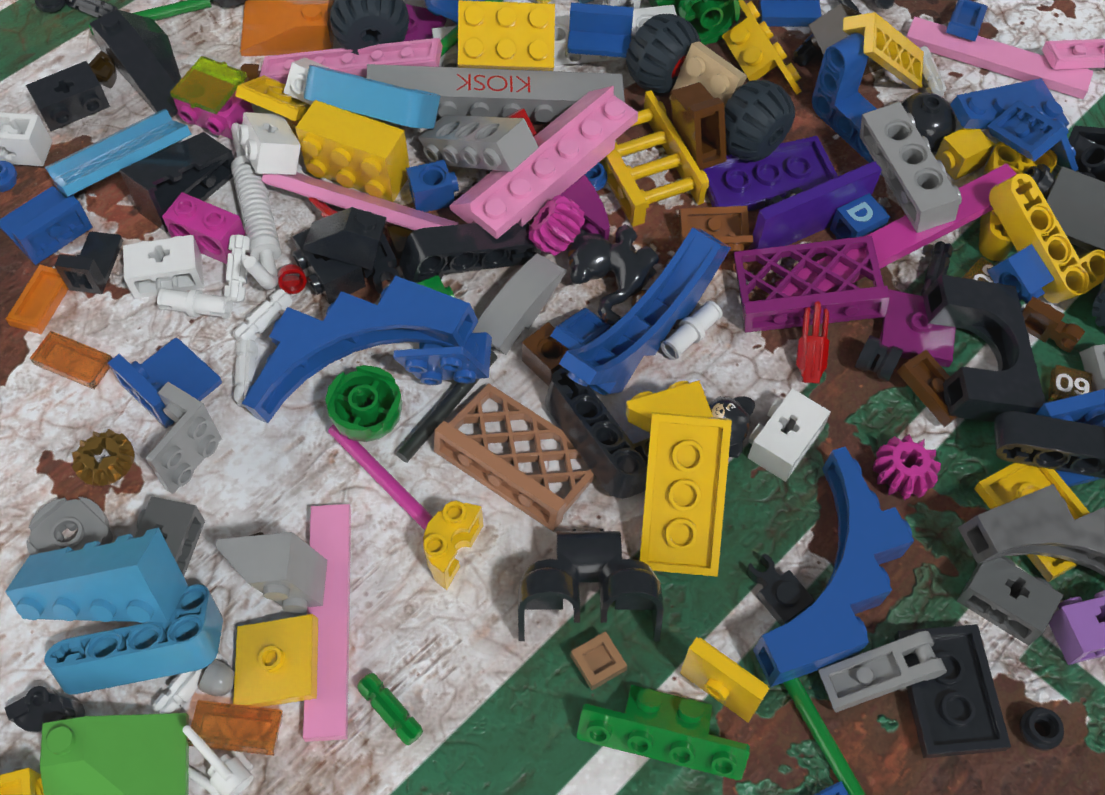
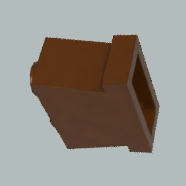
M701 82L670 91L673 126L699 169L702 170L727 162L724 102L719 97L714 98Z

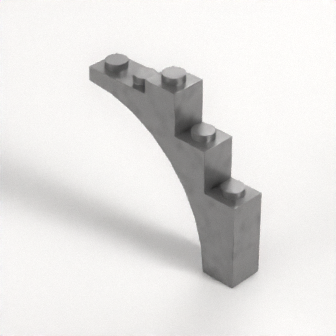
M1054 484L979 514L958 527L977 564L1003 556L1034 554L1061 558L1088 567L1105 576V507L1074 520L1066 501L1060 496Z

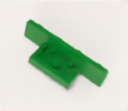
M635 685L630 687L625 713L584 704L576 736L581 741L734 780L742 779L750 754V746L748 744L709 735L712 712L711 704Z

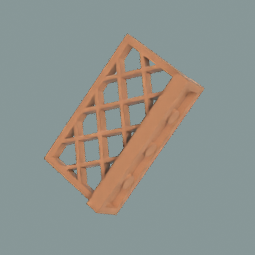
M489 383L449 423L443 421L434 431L433 451L553 532L561 524L566 511L596 478L591 469L573 472L570 459L582 457L560 428ZM490 398L502 406L503 412L483 413L482 405ZM525 420L531 424L532 431L512 432L510 421ZM485 422H505L506 433L486 434ZM479 423L480 435H466L458 429L463 424ZM554 439L560 443L562 450L542 452L540 440ZM534 440L536 452L516 454L514 442ZM508 442L510 454L496 455L489 450L488 444ZM564 460L566 472L547 474L544 461ZM538 462L540 474L526 475L519 470L518 463ZM568 482L570 492L562 499L550 491L549 483Z

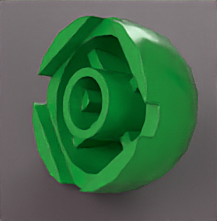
M680 0L677 16L689 21L696 29L701 43L707 45L723 39L722 35L729 31V27L733 24L734 20L737 23L740 16V5L738 0Z
M367 365L356 367L357 371L350 372L345 375V372H342L329 385L325 398L329 418L340 434L351 440L370 442L379 440L390 433L400 420L403 405L400 389L394 377L379 367Z

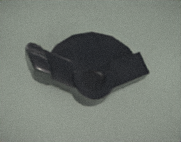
M43 686L33 687L25 697L5 707L9 721L14 722L23 730L33 733H42L43 723L65 720L68 716L72 718L85 716L83 704L63 696H58L55 691Z

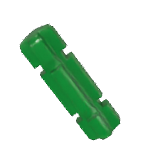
M369 673L357 684L359 692L367 701L371 700V706L392 730L396 729V735L405 745H411L422 735L421 725L413 716L408 717L410 714L388 688H384L383 682L375 673Z

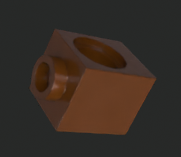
M549 322L522 341V362L548 386L554 372L564 368L559 363L566 351L569 350L551 337L555 328ZM547 356H556V357H558V358H556V359H548V358H546V357H547Z

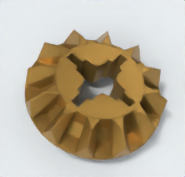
M111 429L104 433L93 431L92 437L86 441L80 440V447L77 451L72 452L74 459L72 468L79 479L89 485H109L120 480L128 473L134 462V448L123 433L118 434ZM106 448L111 456L104 457L98 465L94 456L101 455L103 449Z

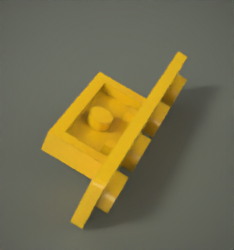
M738 0L747 18L723 34L722 37L740 67L747 75L749 81H753L778 66L797 95L801 92L800 87L796 83V81L801 79L792 63L786 66L782 61L787 58V55L778 41L773 45L769 39L774 37L766 22L763 21L760 24L757 22L756 19L761 15L753 2L750 1L746 4L744 0Z

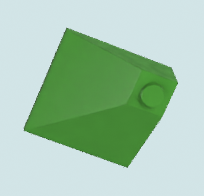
M187 713L83 716L43 723L40 772L44 795H189V738L183 733V727L189 725V715Z

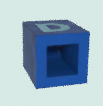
M868 193L837 208L830 231L837 239L863 237L886 226L890 216L887 214L884 206Z

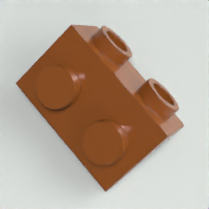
M748 206L680 208L679 210L680 244L683 243L692 227L704 230L731 247L728 254L744 251V248H748L753 243V235H749Z

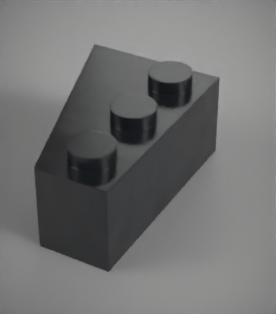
M202 132L120 169V173L139 213L167 233L168 229L162 216L181 192L205 201L233 177L231 163L234 157L230 149L205 132Z

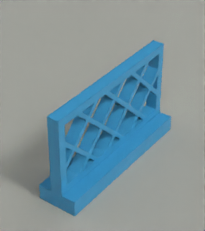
M163 109L46 166L45 169L57 189L66 198L192 134L187 125L172 120L168 111Z

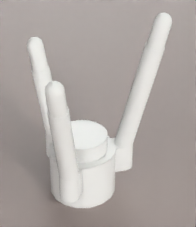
M214 707L212 714L234 758H231L228 754L219 758L206 742L189 725L183 727V733L211 764L207 771L211 777L210 779L190 766L188 771L189 778L206 789L211 795H239L249 786L254 778L249 772L253 768V764L244 756L220 708Z

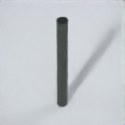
M491 351L490 367L497 360V355L493 351ZM479 379L469 384L458 382L397 451V456L402 461L408 463Z

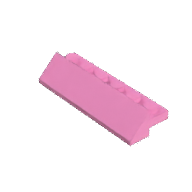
M614 86L589 91L534 136L539 148L512 172L492 170L450 205V210L468 224L477 223L496 239L516 223L523 227L539 213V210L545 206L548 200L561 195L615 149V140L638 121V112L613 95Z

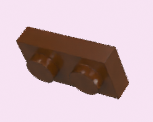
M924 350L903 364L896 371L944 428L957 419L956 416H949L943 394V383L950 376L927 350Z

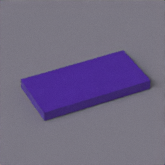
M818 136L781 143L775 151L760 161H744L730 154L726 155L727 162L702 169L706 172L709 180L706 194L712 207L748 206V211L764 208L767 199L777 195L783 197L786 191L799 187L805 191L838 177Z
M876 161L761 209L753 232V243L749 246L748 250L787 246L831 227L837 208L868 193L872 196L882 169Z

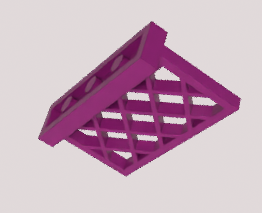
M872 236L734 252V264L743 310L745 333L803 326L804 312L807 307L811 309L809 325H813L814 304L816 301L821 302L820 324L823 322L825 308L829 310V323L886 317L890 295L888 286L883 284ZM865 248L867 257L859 263L846 254L852 249ZM818 253H826L833 260L826 267H823L813 261L812 257ZM791 257L799 263L790 272L778 265L777 262L781 258ZM757 261L764 267L755 276L743 268V262ZM839 262L854 270L846 280L832 272ZM804 266L819 274L811 284L797 276ZM770 270L784 278L776 288L762 280ZM862 274L873 281L874 287L861 289L852 283ZM825 278L840 286L836 292L827 293L817 287ZM790 282L805 290L801 296L789 297L782 291ZM755 286L770 294L765 300L749 302L748 294Z

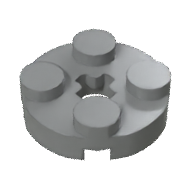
M64 497L53 500L43 506L30 522L29 529L31 533L29 542L27 540L28 552L30 555L66 547L76 551L83 549L84 545L89 542L99 541L102 545L112 543L113 534L110 531L109 520L101 508L90 499L78 497L80 500L72 499L67 501ZM68 528L70 531H74L78 528L74 539L62 542L64 539L62 532Z

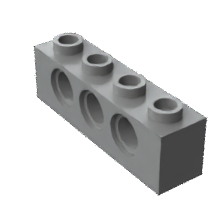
M900 102L862 114L860 138L874 162L876 161L882 169L883 177L915 231L919 233L956 220L958 208L962 202L960 190L956 185H952L947 178L943 163L940 160H936L932 154L929 141L925 136L920 135L912 114L907 113Z
M444 115L435 123L434 129H427L418 137L424 147L425 156L431 162L445 160L447 166L512 172L539 148L524 118Z

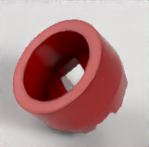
M286 264L279 270L277 275L278 284L285 292L297 294L305 288L307 280L302 268L296 264ZM286 274H299V276H296V275H287V276H285V275H286Z

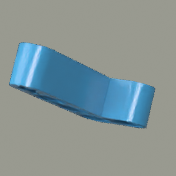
M309 65L304 99L310 101L317 100L343 110L403 126L427 129L435 128L441 95L403 88L316 65Z
M194 584L186 588L168 623L148 622L68 638L54 644L47 651L44 662L63 691L69 695L200 670L210 665L218 654L223 617L209 589L204 585Z

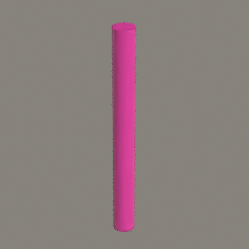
M333 424L329 428L328 433L426 530L428 522L433 518L427 510L358 441L351 440L340 434Z

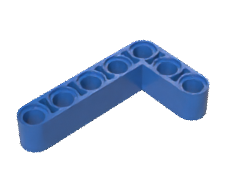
M854 32L825 50L812 96V106L815 113L868 163H871L874 160L860 138L862 114L877 108L858 92L869 57L863 53L864 36Z

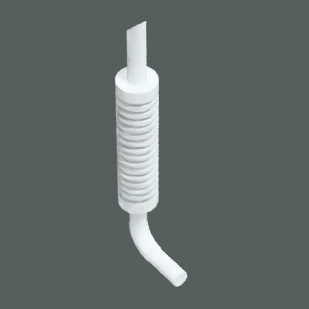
M233 123L231 132L237 158L231 163V171L245 235L251 240L250 256L244 260L243 266L263 288L274 289L278 285V272L274 260L278 259L281 255V248L266 184L262 181L263 174L256 173L250 160L246 159L242 145L237 142L238 123Z

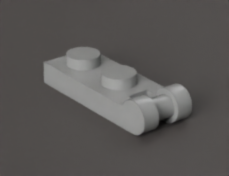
M928 631L918 632L818 670L834 711L837 713L923 680L935 679L945 674L947 670L942 659L936 658L932 650L934 642ZM916 653L920 664L908 668L903 656Z

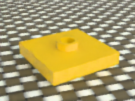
M265 75L238 85L235 94L238 98L293 121L301 119L311 106L306 102L283 93L286 84Z
M309 614L237 626L234 708L245 710L317 699L318 618L315 615Z
M696 637L688 648L680 671L681 675L747 723H749L770 689L767 684L700 637Z

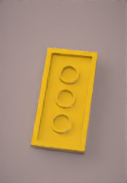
M652 412L639 561L649 565L653 571L718 577L731 419Z

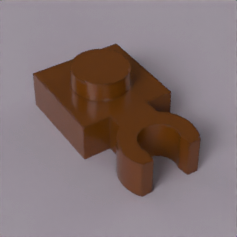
M1034 296L1022 311L1029 334L1044 343L1051 338L1063 351L1070 353L1085 333L1080 326L1061 321L1065 314Z

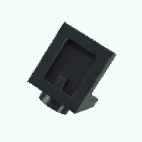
M92 231L89 232L80 255L68 256L59 254L55 268L67 288L72 291L103 294L123 244V239L121 235Z

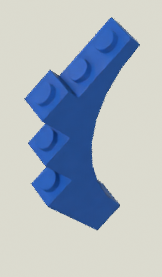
M692 227L660 276L616 324L592 342L580 348L566 351L559 364L569 371L568 377L582 386L587 387L589 385L593 390L602 395L621 393L643 356L656 355L661 347V343L667 337L676 320L684 319L691 315L731 247L704 230Z
M396 275L390 285L382 291L378 305L341 291L335 302L328 307L323 321L287 307L281 318L275 322L269 338L277 348L267 358L264 369L256 382L249 387L242 404L257 419L269 423L284 401L307 379L327 365L343 357L378 345L402 342L431 343L445 347H464L477 325L478 319L470 303Z
M846 446L832 450L822 468L833 493L838 516V550L832 575L824 591L813 605L789 623L763 634L753 649L770 687L859 655L869 641L864 622L855 614L882 604L892 591L886 570L879 565L902 557L914 542L910 525L905 519L901 518L896 507L881 511L877 495L867 486L862 477L859 463L851 457Z

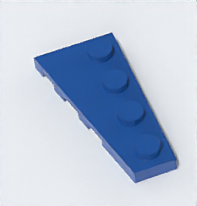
M1042 78L960 94L950 103L962 128L988 129L987 125L1017 100L1029 107H1038L1045 116L1052 120L1055 118L1059 119L1066 127L1070 124L1063 114L1061 105L1055 101Z

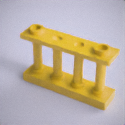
M652 90L645 92L644 110L637 111L638 121L631 127L648 122L654 133L621 144L615 142V149L599 162L607 172V182L632 227L645 223L646 209L649 208V204L690 191L697 205L704 203L706 189L709 187L706 172L699 169L669 120L664 104L657 100ZM658 145H662L668 155L632 168L629 165L626 166L622 159L623 156ZM672 168H676L682 180L648 191L640 190L635 180Z

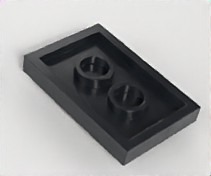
M978 624L898 631L894 636L895 641L918 632L928 631L934 642L932 650L936 658L942 659L947 670L940 677L923 680L906 687L923 758L1008 750L1011 744ZM916 653L903 656L908 668L920 664Z

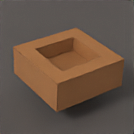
M606 631L571 651V658L591 691L627 670L626 662Z

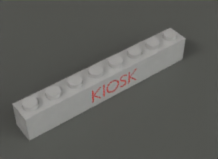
M367 64L368 79L441 95L437 118H442L444 115L505 118L518 109L524 108L530 121L552 122L589 91L614 86L613 95L625 103L622 74Z

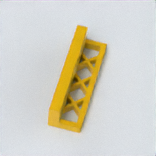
M876 12L844 17V32L848 35L855 32L864 36L863 53L910 88H922L924 51Z

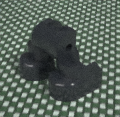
M572 529V531H557V559H546L531 564L519 581L518 641H525V610H563V599H566L573 605L574 623H580V583H598L600 588L601 623H607L608 608L615 600V610H651L654 641H660L664 613L660 580L646 563L633 559L622 560L620 531H604V529H600V531H576V529Z

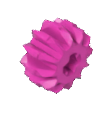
M557 195L552 200H548L545 206L539 210L537 216L533 218V223L529 226V239L541 251L555 256L561 251H565L570 243H574L575 237L580 234V228L584 225L585 212L572 199L569 200L565 196Z
M910 434L904 436L902 441L894 436L889 439L886 445L880 446L876 453L877 459L873 464V471L879 473L877 485H889L888 496L899 491L903 500L909 499L912 494L920 498L937 483V474L941 470V463L934 460L936 449L926 450L924 448L925 439L915 443Z

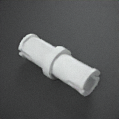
M161 288L157 297V304L160 305V310L186 312L190 317L208 315L228 319L233 310V301H231L230 296L204 294L198 289H192L187 292Z
M709 300L691 317H685L679 323V328L661 343L663 353L670 359L676 360L693 343H699L705 337V331L722 317L720 307L715 302Z

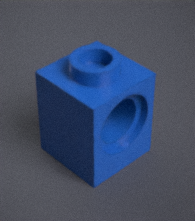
M445 160L406 168L409 191L416 210L429 212L447 208L455 201L454 192L459 191L458 181L455 172L448 171Z
M1032 244L987 270L994 283L1016 286L1019 300L1023 299L1025 304H1028L1033 296L1039 298L1045 294L1042 287L1055 280Z

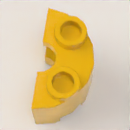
M451 501L442 510L438 511L427 524L423 536L427 566L435 582L446 590L460 568L459 561L455 559L458 553L457 550L462 547L471 548L484 526L481 506Z

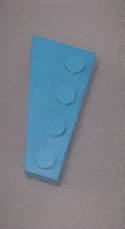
M154 528L147 530L142 537L134 538L132 534L118 536L114 543L102 545L99 541L86 543L83 549L76 551L66 547L30 555L5 592L18 614L23 619L168 623L188 584L160 529Z

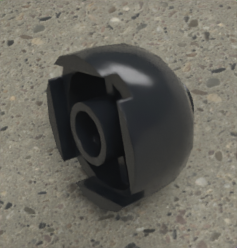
M922 92L915 93L901 102L905 111L911 113L914 117L916 128L920 135L928 139L931 152H937L943 137L955 132L957 117L950 103L945 98L934 93Z

